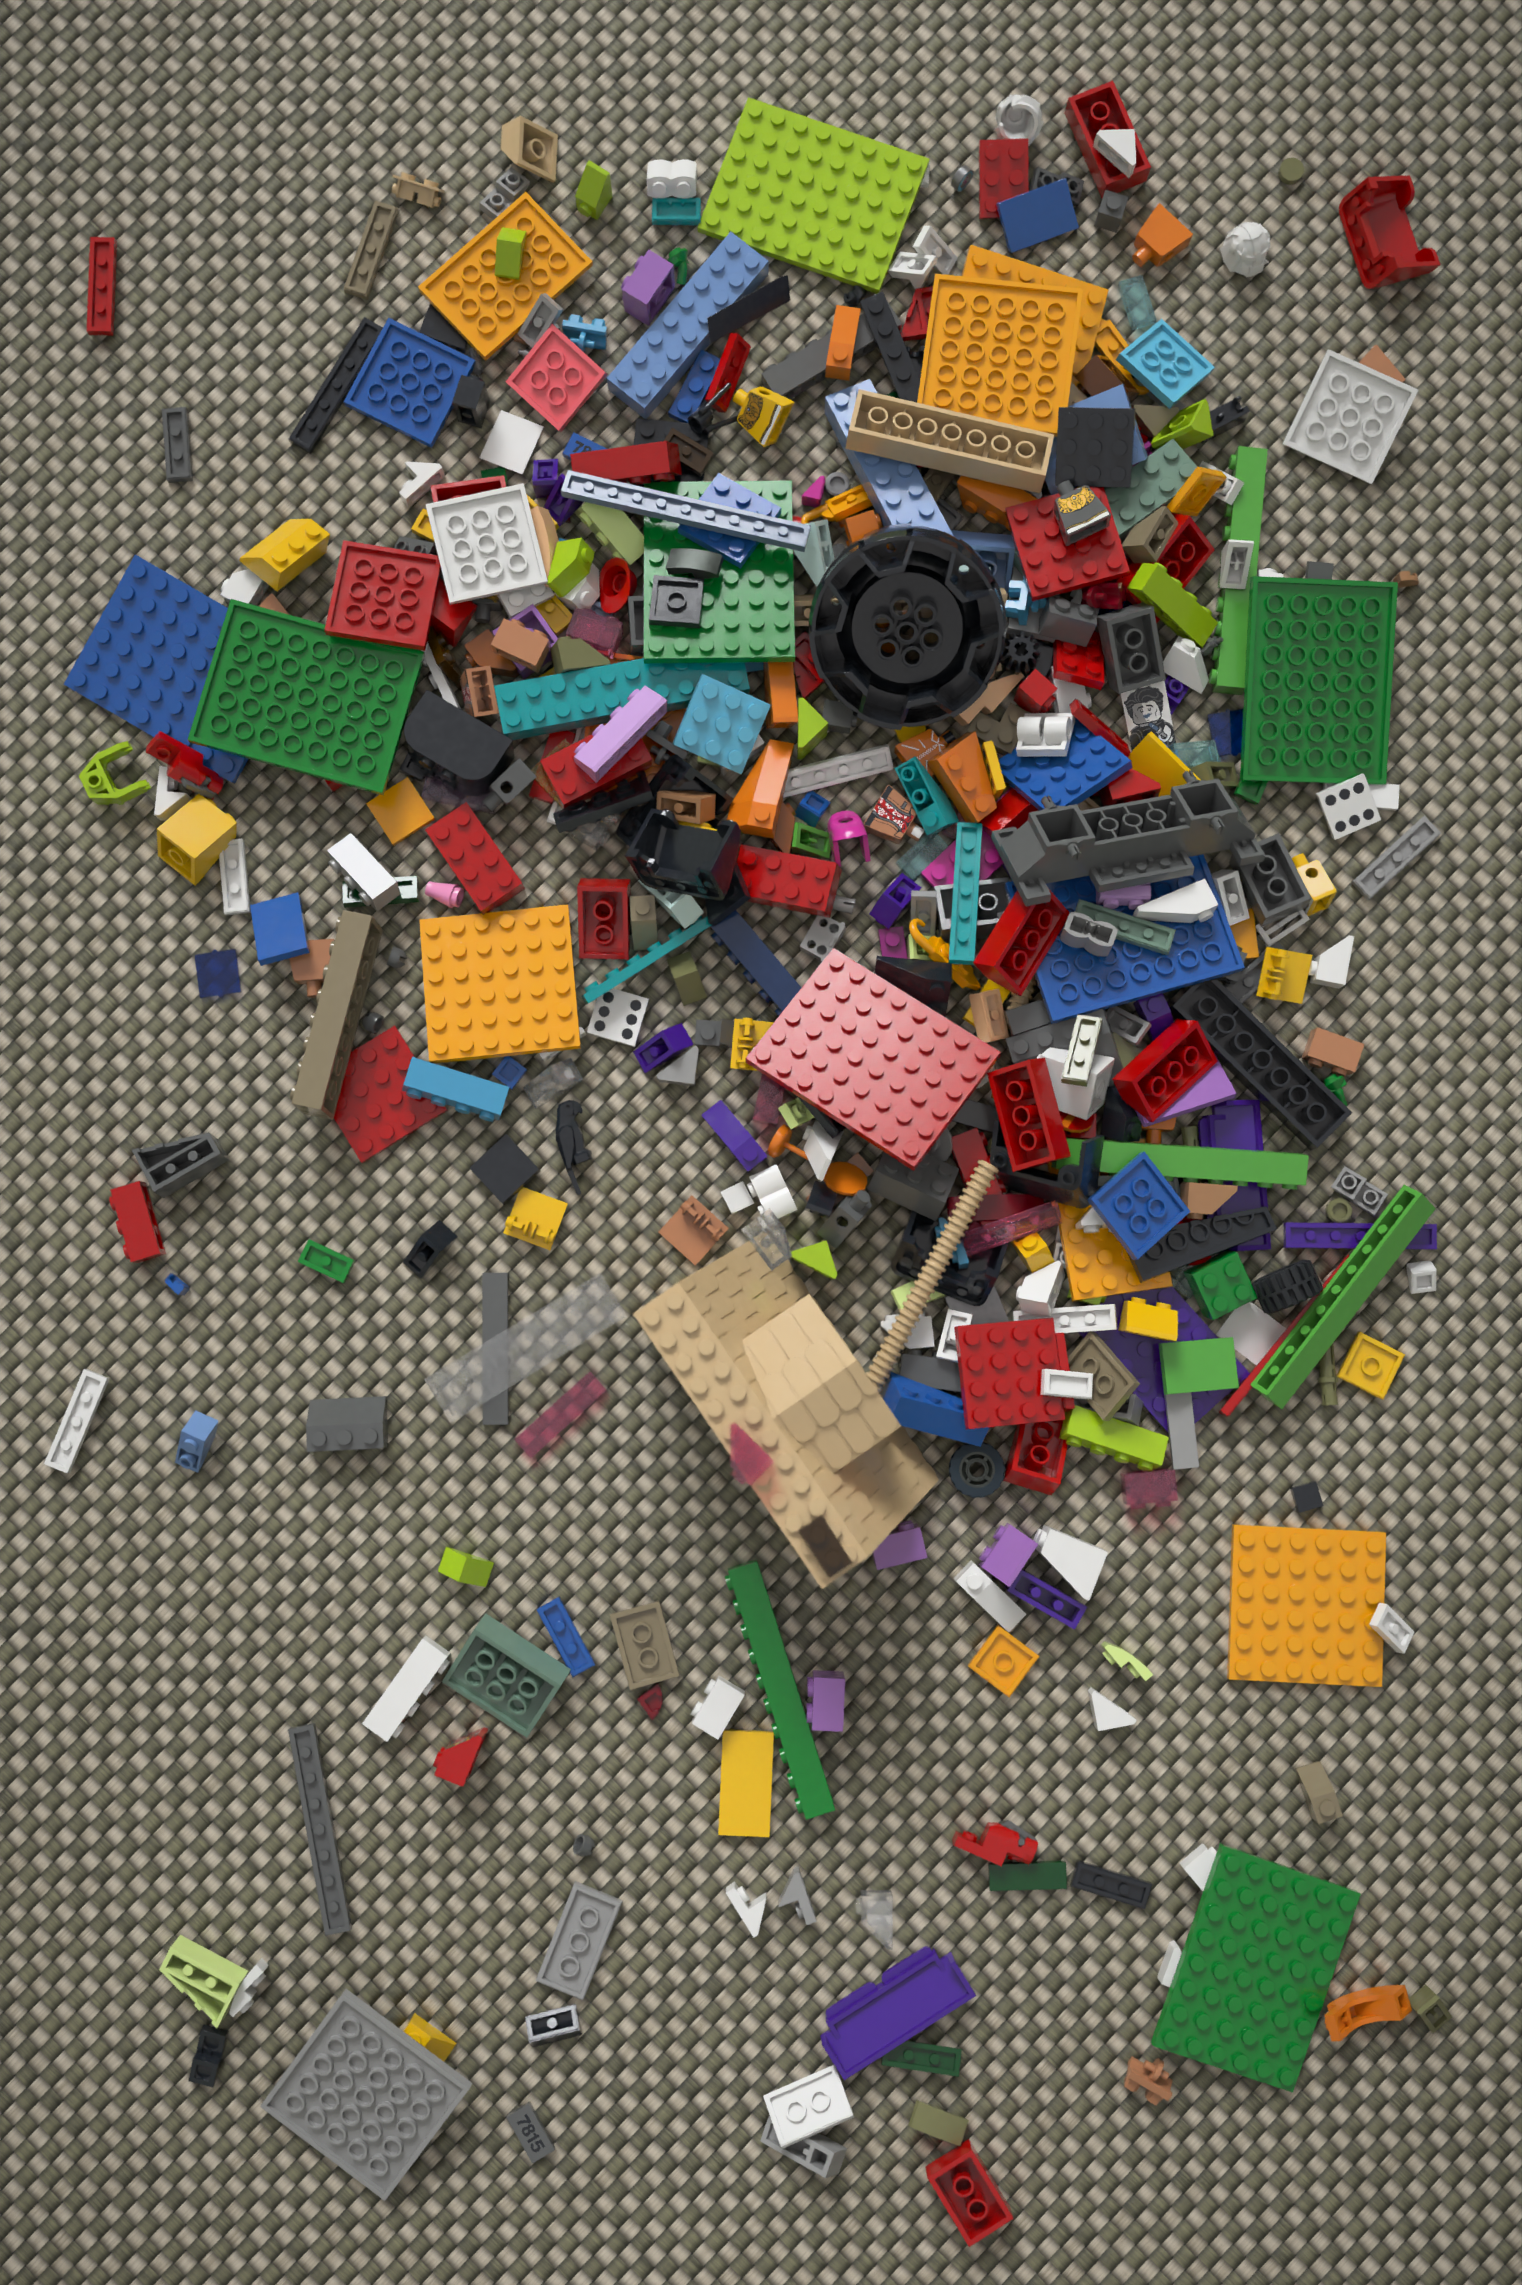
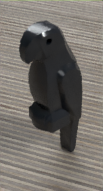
M568 1100L559 1104L557 1108L556 1142L576 1194L580 1195L581 1191L572 1170V1163L577 1165L592 1159V1152L589 1149H585L583 1133L575 1121L576 1115L583 1113L582 1107L577 1101Z

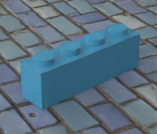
M415 1057L411 1059L402 1091H405L409 1097L431 1099L430 1102L437 1106L444 1107L447 1104L455 1107V1110L460 1113L469 1114L473 1112L479 1114V1118L491 1122L494 1119L499 1121L509 1090L508 1086Z

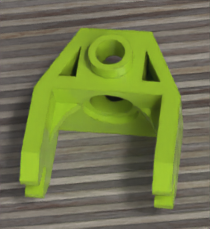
M128 741L118 743L97 753L79 774L88 797L97 805H123L124 802L151 789L147 780L138 781L123 789H117L107 765L133 750Z

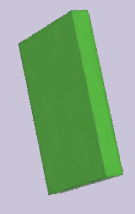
M1233 1337L1159 1344L1164 1395L1239 1388Z

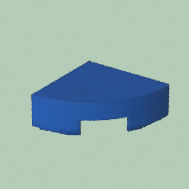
M170 1273L164 1280L177 1295L185 1296L190 1290L189 1286L174 1273Z

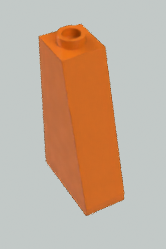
M763 662L765 702L771 704L766 716V728H791L798 722L793 662Z

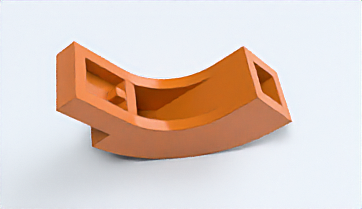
M1405 1985L1378 1986L1339 1997L1327 2005L1328 2012L1324 2015L1325 2026L1329 2031L1331 2041H1342L1349 2033L1362 2025L1378 2021H1401L1412 2011Z

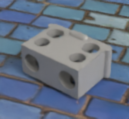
M817 915L800 945L801 951L820 960L822 963L833 948L836 949L846 931L845 923H839L831 918ZM822 923L828 924L826 927H821ZM811 944L816 945V946H815L814 948H812V949L809 948V945H811Z

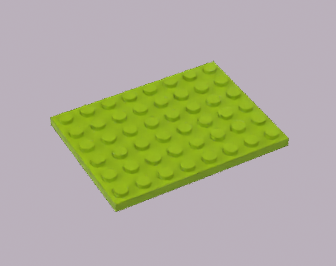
M748 97L702 214L701 223L698 224L697 229L701 234L722 241L732 232L760 254L853 286H861L867 291L878 294L882 289L930 159Z

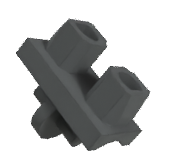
M663 720L658 723L654 730L650 729L646 736L663 746L662 749H659L653 745L650 749V752L657 756L654 763L660 765L663 760L666 761L671 757L667 754L669 751L687 761L690 756L688 751L673 745L667 740L673 727Z

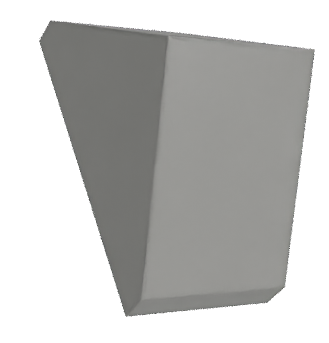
M695 1045L658 1073L656 1077L659 1082L695 1087L699 1058L698 1047Z

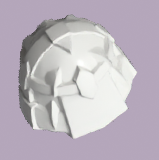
M1009 95L997 107L995 119L998 126L993 131L997 133V139L1028 138L1029 146L1039 135L1044 123L1040 103L1027 95Z
M1244 222L1228 231L1223 247L1220 250L1223 262L1229 271L1237 272L1246 277L1261 273L1264 265L1269 263L1265 258L1269 248H1271L1270 235L1261 224L1255 222Z

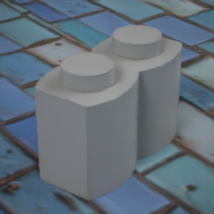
M1071 912L1064 925L1060 940L1068 946L1075 948L1084 947L1089 953L1104 957L1108 956L1118 929L1108 922L1093 921L1085 914Z

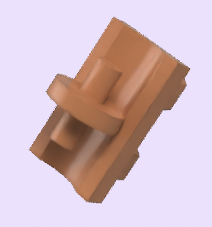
M1131 2056L1128 2061V2071L1124 2078L1125 2088L1132 2092H1136L1140 2085L1147 2088L1145 2098L1154 2105H1157L1162 2099L1169 2101L1172 2097V2092L1170 2091L1172 2079L1168 2078L1169 2073L1163 2070L1164 2061L1157 2058L1153 2063L1145 2060L1143 2063Z

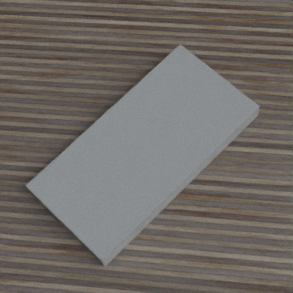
M575 1881L536 1981L584 2000L623 1900Z

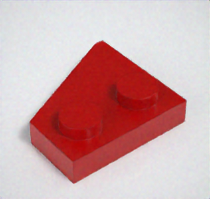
M933 286L915 289L906 321L900 333L903 341L926 338Z
M806 631L795 640V662H793L794 675L801 698L804 699L809 697L824 683L815 668L810 649L809 634Z

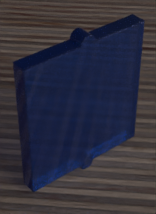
M1226 709L1225 712L1208 714L1207 718L1214 756L1233 755L1236 757L1241 753L1243 709L1233 711Z
M214 949L211 953L194 955L200 998L213 996L222 998L227 994L242 992L236 949L225 951Z

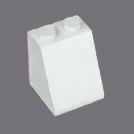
M1048 1048L1045 1052L1039 1054L1037 1058H1045L1059 1111L1087 1120L1105 1103L1107 1087L1109 1086L1115 1058L1095 1054L1087 1087L1061 1083L1068 1050Z
M1044 1525L1042 1530H1037L1034 1541L1038 1543L1036 1550L1077 1594L1089 1601L1108 1552L1093 1544Z

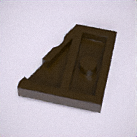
M430 626L427 641L436 664L461 691L460 677L462 672L456 663L454 655L448 648L449 642L442 632L438 634Z

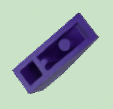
M719 1100L701 1115L747 1173H750L768 1158L767 1154L722 1100Z

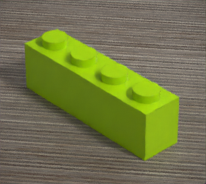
M1157 562L1154 564L1142 563L1127 589L1141 602L1154 607L1155 615L1175 634L1182 638H1188L1197 647L1203 648L1218 624L1211 616L1212 612L1196 602L1198 600L1197 597L1182 588L1183 584L1179 580L1170 577L1166 573L1167 568Z
M1075 1405L1074 1409L1065 1413V1420L1063 1421L1059 1436L1060 1439L1066 1440V1443L1070 1446H1084L1090 1448V1452L1094 1454H1107L1113 1456L1117 1462H1131L1137 1464V1468L1149 1472L1162 1466L1169 1439L1168 1436L1115 1418H1111L1110 1421H1104L1097 1412Z

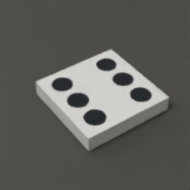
M1365 774L1357 775L1316 793L1334 840L1381 820Z
M612 988L597 998L587 1034L635 1047L649 999Z

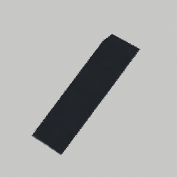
M788 275L773 280L708 317L710 343L789 302Z

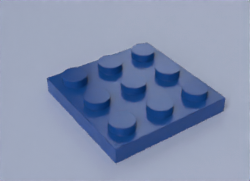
M720 473L717 474L699 498L702 501L776 518L781 514V507ZM680 524L678 526L679 534L711 552L721 554L726 561L740 569L760 543Z
M1140 1152L1087 1199L1133 1260L1139 1259L1191 1212L1145 1152Z

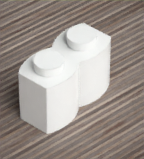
M653 160L648 163V196L653 198H667L671 195L677 198L696 196V162L678 160L672 163L667 160Z
M777 1164L749 1177L751 1182L747 1184V1187L752 1197L757 1196L761 1203L757 1208L763 1221L768 1219L771 1224L798 1211Z

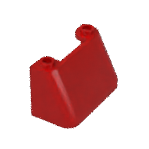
M1410 175L1367 177L1340 202L1339 215L1364 287L1368 289L1380 288L1428 274L1440 266L1437 253L1433 248H1423L1419 251L1405 208L1410 205L1415 195Z

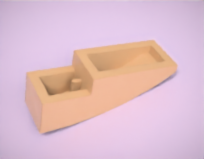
M536 506L530 511L548 579L556 544L559 540L549 510Z
M1022 673L1018 675L1013 674L988 683V687L983 694L964 712L954 717V719L961 726L969 724L980 711L985 715L992 713L1024 675Z

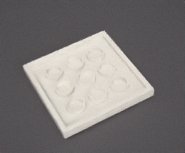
M1328 349L1282 444L1372 484L1418 389Z
M524 483L426 504L450 605L543 585L548 582Z

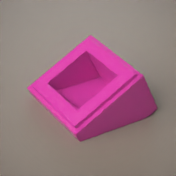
M821 475L802 495V505L815 508L821 506L825 488V476Z

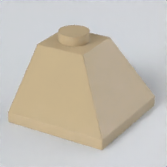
M522 116L502 125L501 150L513 163L552 183L555 182L558 135Z

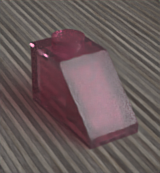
M735 1421L730 1425L731 1467L734 1469L731 1474L742 1485L747 1482L751 1486L774 1463V1460Z

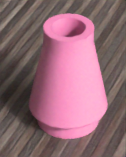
M429 881L425 888V895L450 908H458L464 898V889L460 888L458 884Z

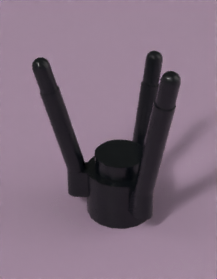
M727 383L709 402L705 400L688 417V424L694 432L701 433L704 431L708 435L715 429L737 422L738 415L712 424L714 417L709 410L731 387V383Z

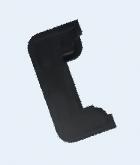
M672 755L665 761L649 783L654 800L649 801L644 806L630 808L620 821L616 834L629 847L631 846L651 808L657 809L658 791L695 790L716 794V816L725 813L734 798L681 757Z
M651 808L625 857L638 879L650 888L721 901L724 900L729 890L742 832L737 822L732 820L720 821L717 825V831L680 825L671 811Z
M911 1211L891 1263V1269L896 1275L913 1282L915 1280L918 1281L919 1277L917 1275L922 1273V1266L925 1267L927 1264L925 1260H929V1252H933V1245L938 1243L934 1228L939 1226L937 1221ZM990 1230L985 1232L981 1239L974 1237L967 1246L963 1244L968 1257L969 1268L959 1270L958 1264H953L952 1259L949 1258L950 1264L945 1266L946 1271L941 1273L942 1279L937 1281L939 1285L933 1289L969 1305H983L998 1279L1011 1236L996 1230Z

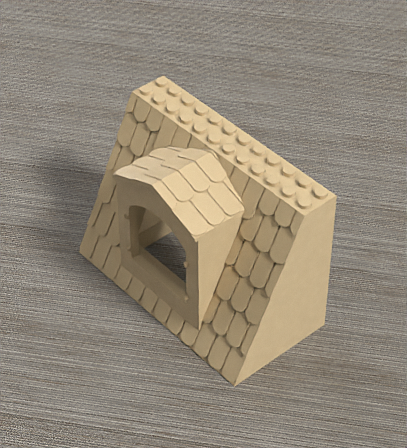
M767 1231L679 1281L633 1313L822 1589L866 1559L938 1482L939 1479L934 1469L926 1462L918 1446L908 1436L904 1426L899 1424L864 1372L861 1364L850 1352L846 1342L838 1335L832 1322L824 1315L816 1299L808 1292L803 1280L795 1273L791 1263L781 1253L777 1243ZM820 1515L824 1517L852 1561V1564L830 1578L799 1532L800 1528Z

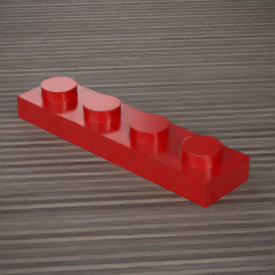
M90 237L86 330L89 335L114 336L117 241L115 237Z

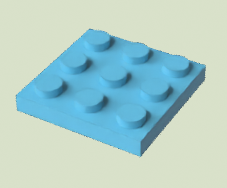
M1160 319L1125 348L1116 359L1169 409L1208 377L1215 368L1163 319Z
M701 674L672 744L742 774L771 704Z

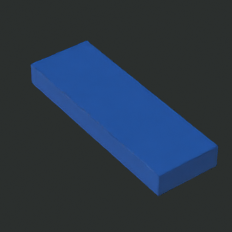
M560 1596L536 1609L566 1666L571 1669L570 1674L572 1677L595 1666L596 1663Z

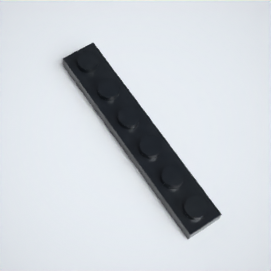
M880 292L861 300L860 305L898 398L917 402L920 380L884 293Z

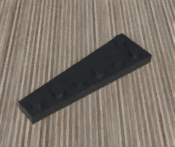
M1267 1206L1176 1224L1139 1259L1133 1260L1129 1254L1128 1256L1140 1283L1274 1232L1277 1228Z

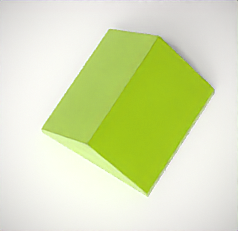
M1201 400L1179 410L1153 438L1151 442L1152 447L1159 449L1174 439L1182 449H1185L1212 437L1213 430L1207 400Z
M798 698L797 759L802 760L827 736L828 722L804 698Z
M827 1240L794 1250L789 1258L832 1280H835L838 1275Z

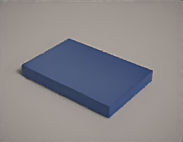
M1066 178L996 203L1009 253L1079 228Z
M298 892L250 905L257 957L261 966L310 953L302 902Z

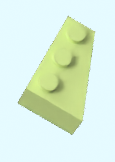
M585 502L574 512L595 534L598 541L613 553V558H622L630 566L644 553V535L622 510Z
M182 1935L170 1947L159 1969L181 1993L185 1992L195 2002L194 2006L199 2011L202 2009L213 2020L211 2023L216 2028H218L227 2015L234 1996L248 1973V1970Z

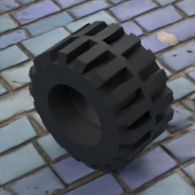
M1301 1260L1258 1278L1252 1284L1263 1312L1268 1314L1306 1301L1323 1290L1311 1260Z

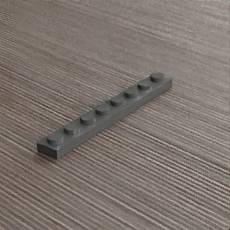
M312 1723L288 1729L324 1933L327 1936L351 1931V1918L316 1725Z

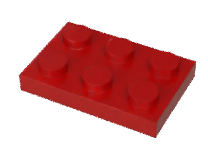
M1028 138L979 140V219H1000L996 203L1028 192Z
M1093 632L1086 647L1055 639L1053 642V676L1055 679L1101 690L1104 684V660L1099 633Z

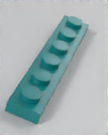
M957 822L949 964L974 965L982 823Z
M700 915L693 924H690L691 927L683 932L681 928H678L668 935L670 940L661 945L660 941L647 948L649 953L644 957L634 956L626 962L628 967L622 971L615 968L605 975L607 980L600 985L595 981L585 987L586 993L581 996L585 1004H589L710 927L711 924L708 923V916L703 918Z

